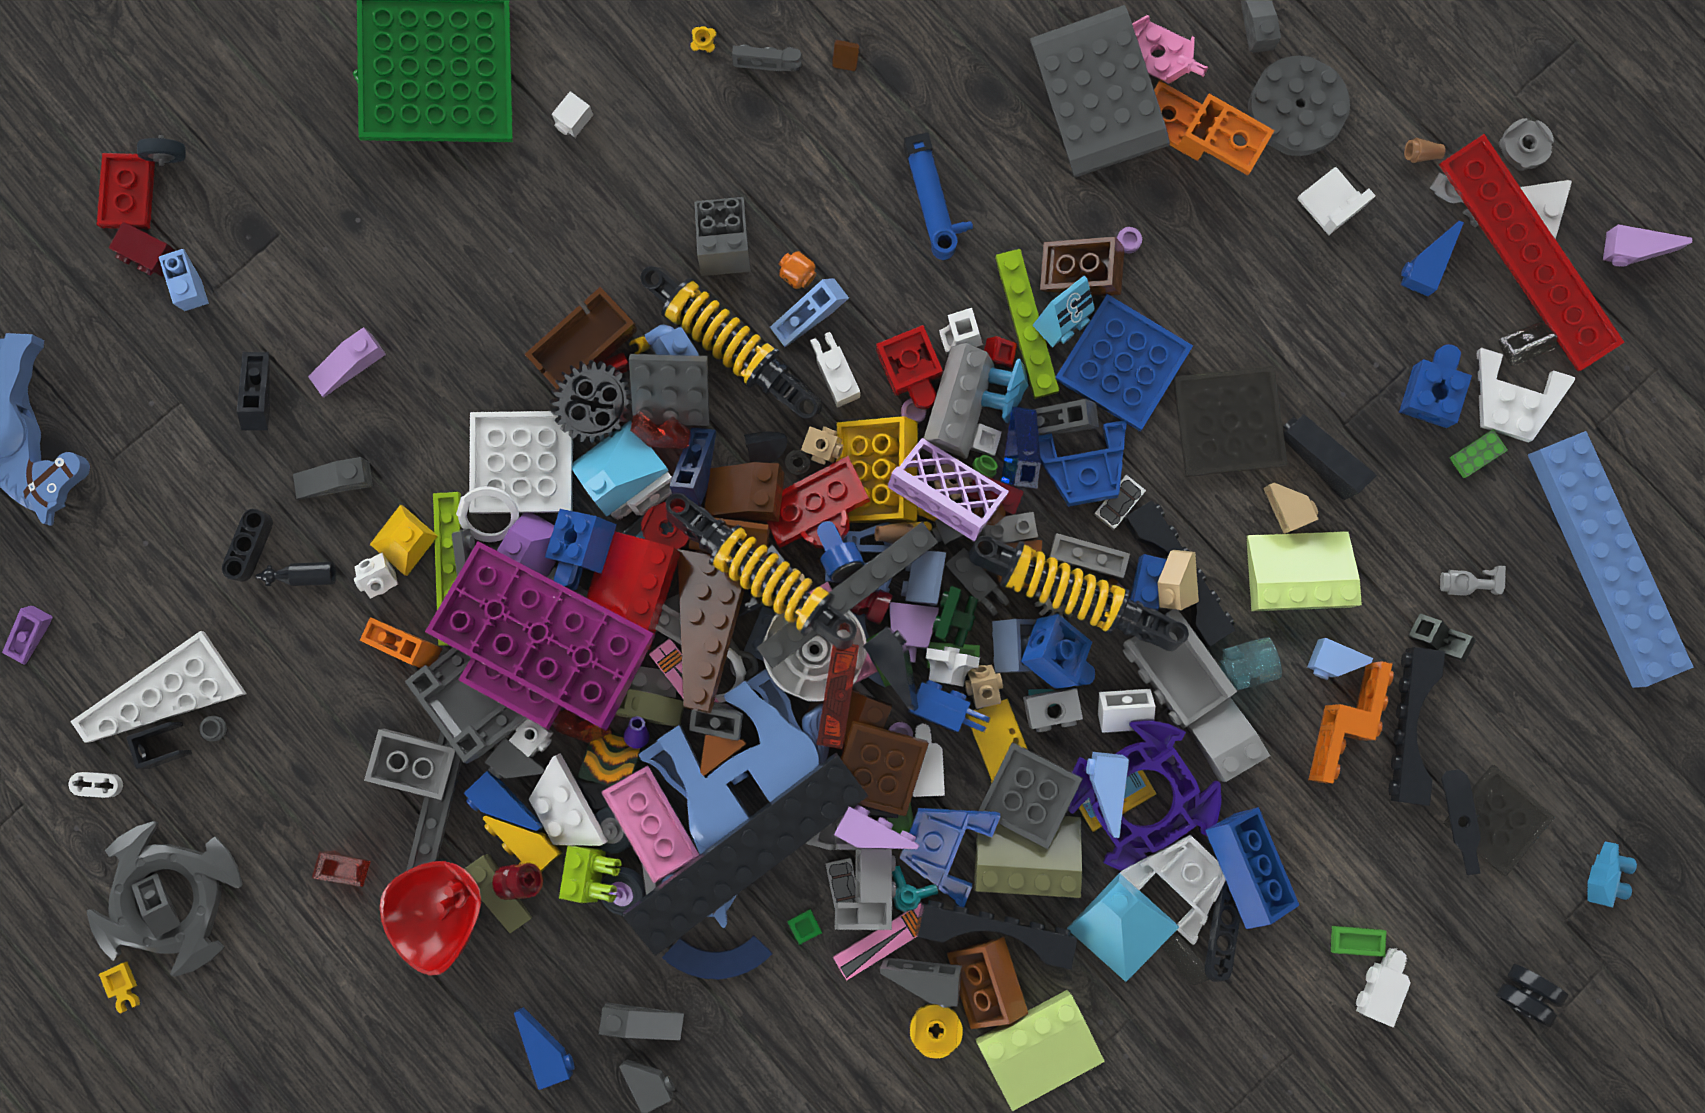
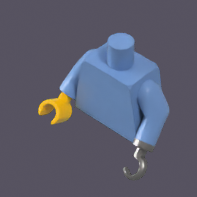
M662 324L645 334V337L641 336L630 342V345L637 343L639 346V350L635 354L647 351L650 345H652L651 347L656 355L699 356L681 327L674 330L673 327Z

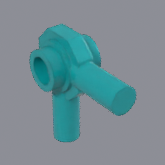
M896 866L895 871H892L897 887L893 900L898 910L904 913L917 908L920 899L938 894L935 884L920 889L906 884L900 866Z

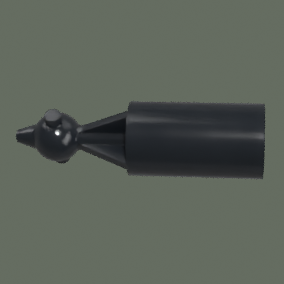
M334 562L291 563L289 566L275 571L271 565H268L267 569L256 574L255 577L265 582L266 586H271V583L276 579L291 586L332 585L336 581V567Z

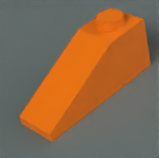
M371 617L360 638V641L419 668L425 665H432L437 661L442 650L441 647Z

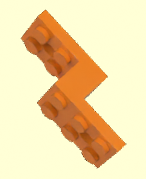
M1160 80L1154 89L1161 113L1165 109H1169L1174 113V118L1171 120L1163 117L1170 146L1196 161L1199 160L1205 151L1247 176L1249 175L1275 130L1210 93L1203 104ZM1236 135L1244 137L1246 144L1244 146L1236 145L1233 137Z
M1381 661L1366 665L1356 708L1341 704L1325 705L1308 780L1318 783H1334V779L1336 780L1340 773L1339 756L1343 754L1346 746V739H1343L1344 737L1356 740H1376V736L1380 735L1382 730L1381 714L1382 711H1385L1388 704L1386 691L1394 677V672L1391 671L1393 664Z

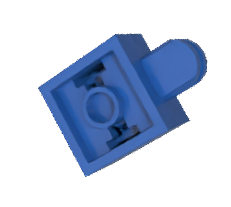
M1444 345L1435 351L1432 362L1423 359L1413 366L1399 413L1444 428L1458 423L1472 375L1457 371L1461 351L1456 346Z
M560 509L545 558L559 562L553 581L574 591L578 588L583 569L602 574L617 524L597 516Z
M1059 614L1038 618L1021 662L1054 689L1088 685L1095 678L1094 667L1086 661L1092 641Z
M928 680L926 684L923 682L919 684L916 691L919 708L916 711L909 709V713L953 732H959L961 724H965L985 733L986 727L964 718L967 714L987 723L990 721V717L969 709L970 702L965 701L966 695L954 690L950 691V693L941 690L942 685Z

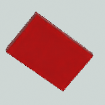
M102 153L97 213L98 227L120 228L121 224L125 222L137 229H150L155 162L141 159L138 157V154Z

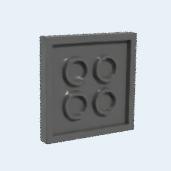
M630 354L629 368L633 424L709 426L707 356Z
M1012 742L978 811L1000 813L999 824L1048 849L1083 778Z

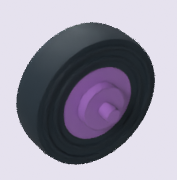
M619 868L621 870L617 876L607 874L601 884L617 887V893H609L616 895L612 903L604 900L601 901L608 910L618 915H623L624 911L646 896L643 878L629 868Z

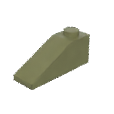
M490 854L481 856L464 868L476 881L480 890L481 900L509 933H512L532 919V916L519 898L503 900L495 894L492 881L499 867Z

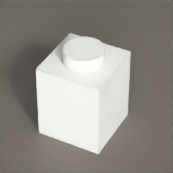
M569 92L552 113V116L556 123L555 127L565 135L570 133L576 137L591 119L593 113L587 103L572 92Z

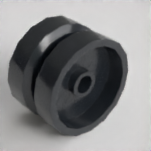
M1514 963L1507 976L1520 989L1510 984H1502L1496 997L1523 1016L1551 1027L1557 1014L1552 1008L1544 1004V1001L1555 1007H1562L1569 994L1540 975Z

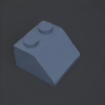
M927 551L905 568V571L910 572L909 580L903 581L901 596L906 597L905 603L936 607L946 556L945 552Z
M1011 619L992 621L995 673L1033 672L1021 660L1036 620Z

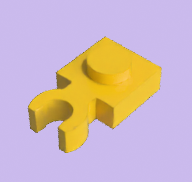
M124 962L99 974L108 999L116 996V1010L119 1013L127 1011L125 1006L126 1000L130 1001L132 1008L140 1005L138 996L130 990L136 987L137 984L128 962Z

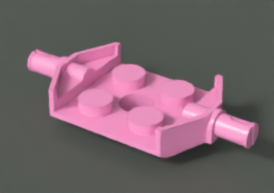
M1148 15L1132 24L1150 75L1168 84L1186 73L1189 74L1191 71L1202 77L1205 76L1208 67L1196 62L1194 59L1193 36L1190 41L1150 22ZM1155 50H1162L1165 53L1159 58L1151 55Z

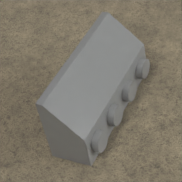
M968 343L951 346L924 435V439L931 444L964 459L968 457L982 410V395L989 386V372L995 365L986 351Z

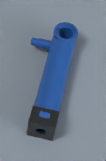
M926 132L904 138L903 148L907 162L911 167L931 241V251L936 258L947 260L954 255L956 250L957 237L955 234L972 229L973 224L971 221L951 224L932 154L933 147L929 133ZM946 240L951 246L943 249L938 245V242Z

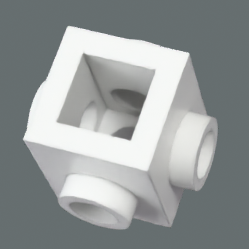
M383 553L370 559H365L355 566L356 577L354 582L361 592L365 591L370 599L378 594H384L390 588L398 585L395 570Z
M527 719L515 729V734L509 740L525 755L534 757L538 751L543 752L552 741L550 736L553 732ZM532 731L535 733L534 738L531 737Z

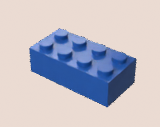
M1259 807L1234 813L1205 830L1246 929L1271 925L1299 906Z

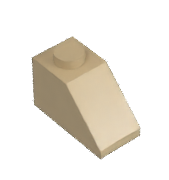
M1276 483L1263 488L1284 534L1318 520V509L1307 495Z
M1170 551L1158 580L1159 607L1182 610L1199 602L1195 552Z

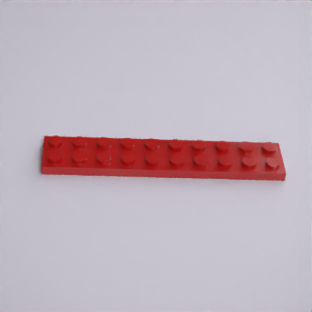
M1485 134L1438 164L1577 371L1583 370L1625 343Z

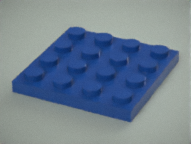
M1107 294L1055 379L1087 400L1095 402L1097 406L1120 420L1126 421L1128 425L1141 431L1193 345Z

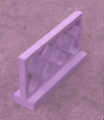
M923 438L903 463L895 468L888 483L889 489L974 542L1009 492ZM923 448L932 454L933 459L921 460L919 452ZM940 464L951 465L954 472L942 473ZM935 465L937 474L925 475L923 466ZM908 467H918L920 475L912 476L905 470ZM956 478L959 487L947 488L944 479ZM962 478H972L975 480L976 486L964 487ZM939 480L941 489H933L928 485L927 481ZM991 490L998 494L999 497L994 500H986L984 491ZM978 492L981 501L969 502L966 493ZM961 494L963 503L954 502L950 499L949 495ZM983 507L985 516L983 518L978 517L972 513L971 508Z

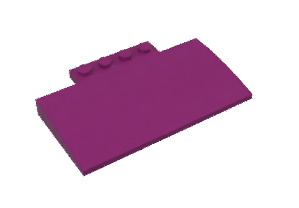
M479 541L476 543L425 631L471 657L459 681L548 730L561 707L607 730L655 636L654 633Z

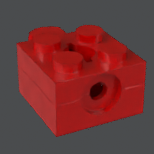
M924 325L877 343L876 353L894 395L897 396L908 391L913 404L918 409L924 410L933 406L936 392L931 382L941 378L943 370Z

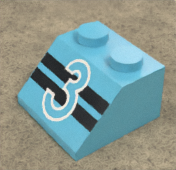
M1085 276L1081 277L1052 300L1032 325L1052 347L1060 341L1063 344L1066 343L1074 335L1073 330L1077 328L1080 331L1091 321L1088 317L1095 309L1088 279Z

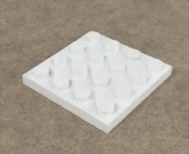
M551 411L470 412L469 491L479 487L498 488L512 497L519 513H559L560 509L573 511V438L568 435L569 431L564 433L560 429L562 424L558 425L554 421L558 416H554ZM494 496L477 497L471 501L469 506V513L471 514L510 513L505 502Z

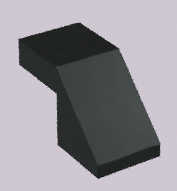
M1419 614L1408 635L1433 650L1445 651V656L1462 662L1466 661L1476 642L1473 636L1452 630L1442 620Z

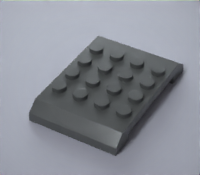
M1125 5L1030 38L1074 178L1170 145L1166 125L1129 12Z
M453 647L432 665L423 666L408 678L405 683L462 761L469 763L485 754L528 718L459 681L471 657Z

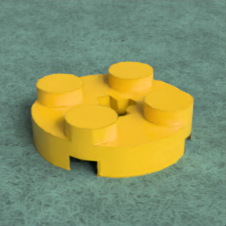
M927 1004L916 1011L910 1023V1036L915 1047L923 1055L930 1058L946 1057L961 1042L963 1034L962 1024L953 1009L950 1007H940L938 1004ZM935 1023L944 1029L943 1033H939L937 1038L933 1037L932 1032H929V1028L933 1027Z

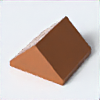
M705 735L700 773L703 776L710 774L747 746V741Z

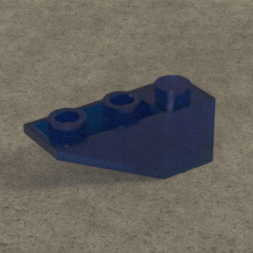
M1012 407L1001 482L1013 486L1037 488L1041 466L1037 411L1034 409Z

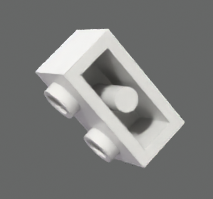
M1151 689L1099 692L1098 718L1102 733L1133 731L1129 726L1131 721H1154L1155 703Z

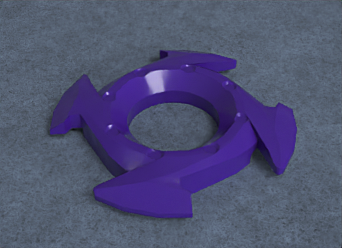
M1152 720L1131 721L1129 726L1138 733L1144 742L1132 744L1115 753L1124 755L1129 759L1127 777L1140 770H1153L1167 778L1172 787L1173 802L1168 814L1161 821L1148 826H1140L1130 823L1122 816L1119 838L1113 837L1108 831L1090 780V774H1087V760L1079 757L1072 773L1082 777L1083 780L1068 811L1071 814L1075 813L1089 798L1095 817L1115 845L1113 852H1106L1103 863L1120 871L1147 858L1144 854L1145 852L1151 851L1153 853L1164 849L1192 830L1196 825L1199 826V832L1207 836L1205 830L1217 824L1221 807V784L1218 781H1214L1199 794L1200 789L1196 779L1175 748H1173L1175 741H1182L1186 732L1168 723Z

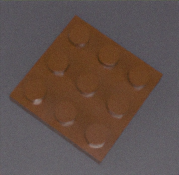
M852 721L841 760L868 794L858 804L906 817L928 748V741Z

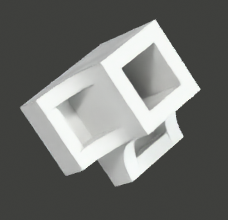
M972 308L948 315L949 325L939 330L947 356L951 346L968 343L975 347L983 345Z
M945 646L944 651L927 648L926 659L930 663L929 680L964 686L966 674L971 669L978 668L980 658L959 654L960 649Z

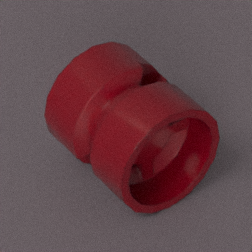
M881 589L874 591L850 611L858 616L865 614L867 620L880 625L893 595Z
M533 863L503 866L496 870L493 876V890L503 900L534 897L542 888L543 877L539 867Z

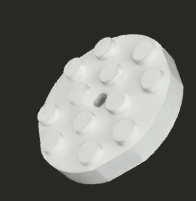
M850 610L844 616L852 620L857 628L852 645L857 648L855 653L837 651L833 644L818 634L773 669L764 659L771 679L782 691L806 701L827 700L831 678L847 675L845 690H848L856 682L867 656V651L863 647L867 642L860 622ZM785 613L776 614L773 617L764 641L789 623L784 617ZM839 630L837 632L842 638L851 636L846 630ZM812 645L819 647L820 651L818 654L813 655L810 653L809 649ZM835 652L854 655L848 671L832 674Z

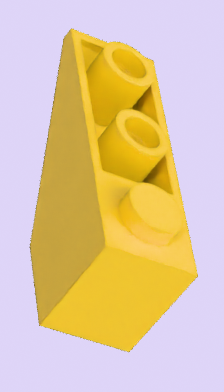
M486 815L482 818L486 822L484 826L487 831L494 837L496 835L499 836L504 842L502 847L511 856L515 854L521 861L519 864L533 863L542 872L562 854L558 847L553 845L548 836L542 832L491 815Z

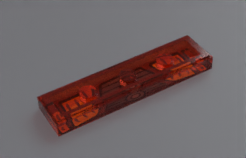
M832 644L816 745L843 749L859 645L853 644L850 648L844 650L838 649Z

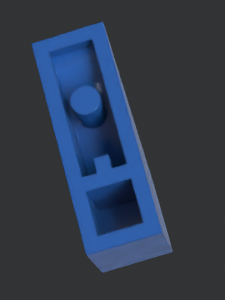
M1458 221L1415 259L1405 264L1401 272V276L1404 277L1401 283L1402 286L1426 296H1430L1438 289L1464 222Z
M486 771L464 793L468 797L466 802L475 811L480 810L483 813L535 831L544 828L541 821L519 798L489 771Z
M524 1007L514 1012V1016L538 1090L568 1080L573 1075L572 1070L575 1069L572 1056L566 1054L565 1048Z

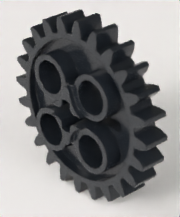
M593 360L589 361L588 367L582 361H579V369L570 365L571 373L569 375L565 372L561 373L564 377L563 382L555 380L559 389L551 390L557 396V398L549 400L553 406H557L551 410L554 416H558L554 421L558 425L562 424L560 429L564 433L569 431L568 435L574 439L578 435V439L581 442L585 440L586 436L591 443L594 442L595 436L604 441L605 433L613 437L612 429L615 428L620 431L621 427L618 423L620 421L627 423V419L623 416L624 413L632 412L626 407L627 404L632 403V399L626 397L631 394V389L625 387L629 382L625 378L621 379L623 374L619 370L614 372L615 367L611 364L606 367L603 361H600L597 367ZM587 381V388L584 391H578L579 385ZM611 387L612 390L610 395L607 397H603V391L606 388ZM576 395L589 401H593L595 398L599 403L612 404V407H604L594 402L587 404L582 399H571V396ZM576 406H581L580 412L572 416V409ZM599 412H605L602 420L595 421V417Z

